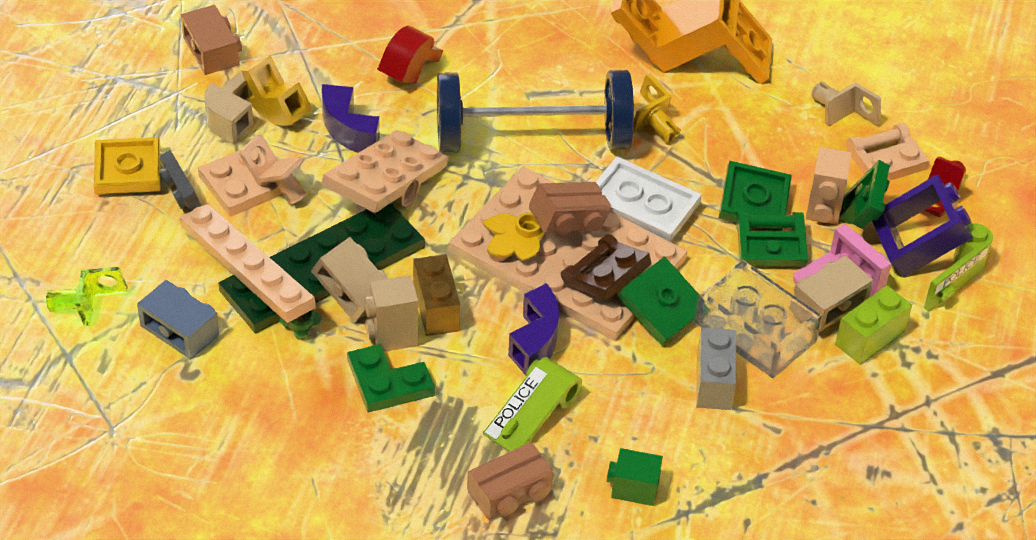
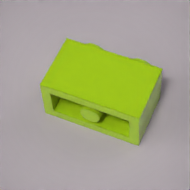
M886 285L841 318L835 345L861 365L906 331L912 304Z

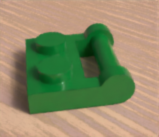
M737 211L736 229L738 231L740 266L805 267L807 265L808 256L803 212H793L792 215H748V211ZM749 228H792V231H750Z

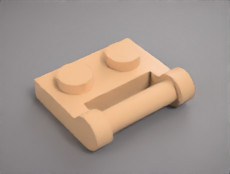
M905 123L894 125L891 130L863 138L856 136L846 141L847 151L852 152L851 157L863 174L878 160L890 165L887 178L889 181L928 170L930 160L911 137L910 130ZM894 141L898 143V145L871 153L865 151Z

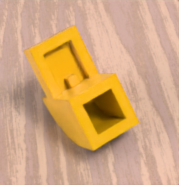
M263 55L241 71L253 94L248 98L249 102L252 103L253 108L259 115L274 125H292L313 109L300 82H284L271 55Z

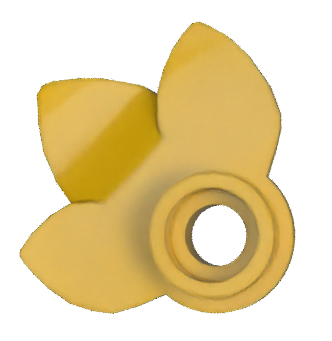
M527 212L520 214L518 217L508 213L498 214L484 220V227L495 235L488 245L487 253L499 258L510 257L515 254L522 261L536 256L540 250L539 241L545 235V232H543L537 222L538 218H535L532 213Z

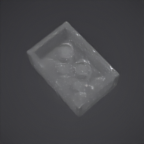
M742 260L698 295L694 322L704 328L736 330V353L774 379L816 343L822 315Z

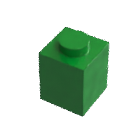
M620 448L617 462L610 461L606 482L613 483L611 498L654 506L663 456Z

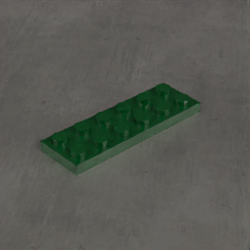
M390 203L376 213L366 209L269 258L312 294L317 303L331 294L311 270L322 256L347 238L351 237L356 244L361 245L365 249L368 259L378 270H382L425 248V238ZM235 275L218 282L219 292L255 334L280 321V316Z

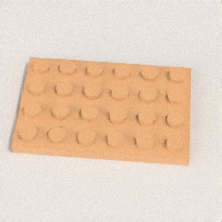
M523 166L448 242V252L524 293L547 283L556 297L559 312L616 341L634 321L636 316L616 296L617 293L609 300H605L577 290L564 283L561 278V271L568 265H575L598 246V241L607 234L614 236L619 243L649 252L652 264L644 271L664 256L678 270L686 261L687 250L610 211L602 229L596 231L545 232L544 237L539 241V252L531 259L522 261L515 254L505 258L494 257L488 254V245L495 235L484 227L483 221L489 217L504 213L516 217L522 213H532L529 209V203L538 184L555 183ZM609 256L604 257L600 262H598L594 267H592L588 272H586L585 275L590 273L596 266L602 263Z

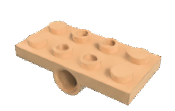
M396 130L324 173L321 185L374 213L393 201L403 207H407L416 198L421 183L447 167L449 156L438 151L432 145L424 144L412 138L406 132Z

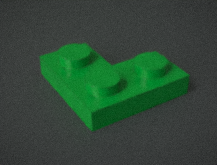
M878 160L844 195L839 219L849 224L852 222L857 227L864 229L872 220L876 221L881 217L885 209V203H883L884 194L890 184V181L887 180L890 165Z
M381 344L347 352V361L367 413L435 396V386L424 361L390 369Z

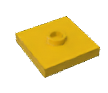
M160 137L95 140L94 194L161 191V173L159 171L161 170V159L159 157L161 155Z

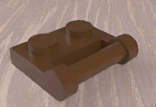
M607 234L598 241L597 247L575 265H568L561 271V278L566 285L609 300L652 263L649 252L619 243L614 236ZM609 256V257H608L607 259H605L602 263H600L598 266H596L590 273H588L587 275H585L586 272H588L592 267H594V266H595L598 262H600L604 257Z

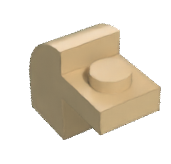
M241 71L232 79L227 80L222 88L211 83L204 95L206 120L209 129L215 135L232 144L237 142L253 127L252 103L248 100L252 96V92Z

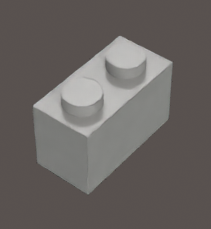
M701 327L697 350L696 408L731 410L736 388V330Z

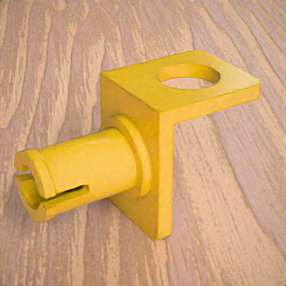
M648 73L644 77L640 94L649 104L636 112L633 131L636 132L647 125H651L663 140L669 143L670 139L673 141L681 132V129L666 115L672 96L651 73ZM650 86L656 90L658 94L657 100L652 96Z

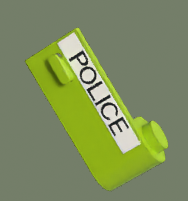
M978 223L968 225L973 238L955 248L953 255L954 264L931 281L924 304L925 310L931 311L985 268L993 241V234L986 226Z
M548 357L535 360L529 366L526 378L483 431V435L508 452L528 444L557 405L566 408L575 400L581 389L582 379Z

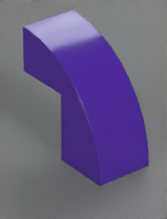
M322 84L323 122L334 140L356 153L361 152L380 140V116L353 114L354 87Z
M547 283L524 294L523 317L529 324L509 333L508 356L525 376L529 366L535 360H541L544 357L551 358L557 342L559 308L556 297Z

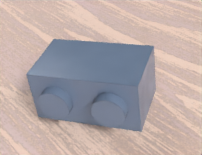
M168 280L163 281L137 303L140 326L190 360L219 336L218 315L211 305L202 303L192 297L185 288L177 287Z

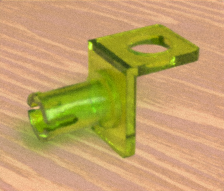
M119 267L81 270L79 284L76 288L48 290L46 304L49 312L77 309L83 325L90 326L95 296L126 293L128 286ZM107 276L115 279L117 283L112 286H105L99 283L98 279Z

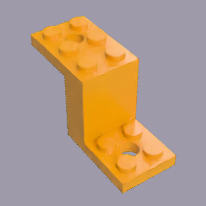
M655 0L612 1L611 15L615 22L625 28L632 41L639 44L647 53L649 60L652 63H656L663 72L725 45L729 54L734 55L739 60L744 71L748 75L751 74L758 84L769 80L772 38L740 0H677L663 8Z

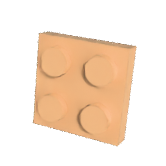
M255 147L252 150V160L256 165H261L264 161V154L258 147ZM239 151L198 167L199 178L229 217L283 194L276 182L257 183L240 157Z

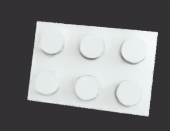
M618 156L596 181L602 190V195H605L611 204V212L669 242L672 241L701 203L702 194Z

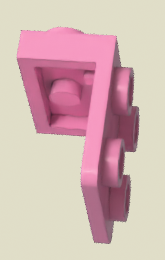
M844 223L835 229L830 252L795 272L793 281L797 284L803 277H810L820 271L828 262H835L846 255L874 280L870 293L871 297L886 286L891 263L883 254L870 246L860 234L855 233Z

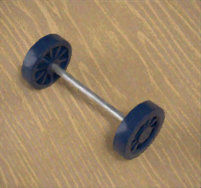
M609 70L607 72L604 105L463 108L460 96L459 74L457 72L437 74L438 148L442 153L460 151L463 117L604 115L608 148L614 150L629 149L631 147L634 129V97L632 78L628 70Z

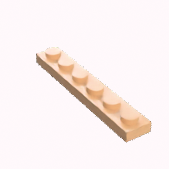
M208 203L196 207L191 212L179 217L181 228L285 322L288 323L316 308L315 297Z

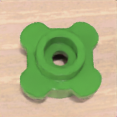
M314 309L300 316L303 317V321H298L296 318L287 323L280 317V323L293 330L296 338H305L308 335V331L321 322V315L315 312Z

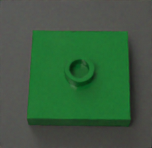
M729 160L718 218L736 222L737 211H748V215H786L792 175ZM763 228L772 231H783V228Z
M665 256L628 283L616 295L661 345L703 314L710 306Z

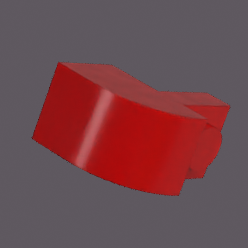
M410 25L404 26L389 41L377 70L402 83H417L425 61L439 62L444 50L434 46V37Z

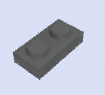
M169 150L159 155L165 167L159 171L168 188L173 185L175 186L176 190L172 191V194L180 209L187 207L189 212H191L194 208L202 206L172 151Z

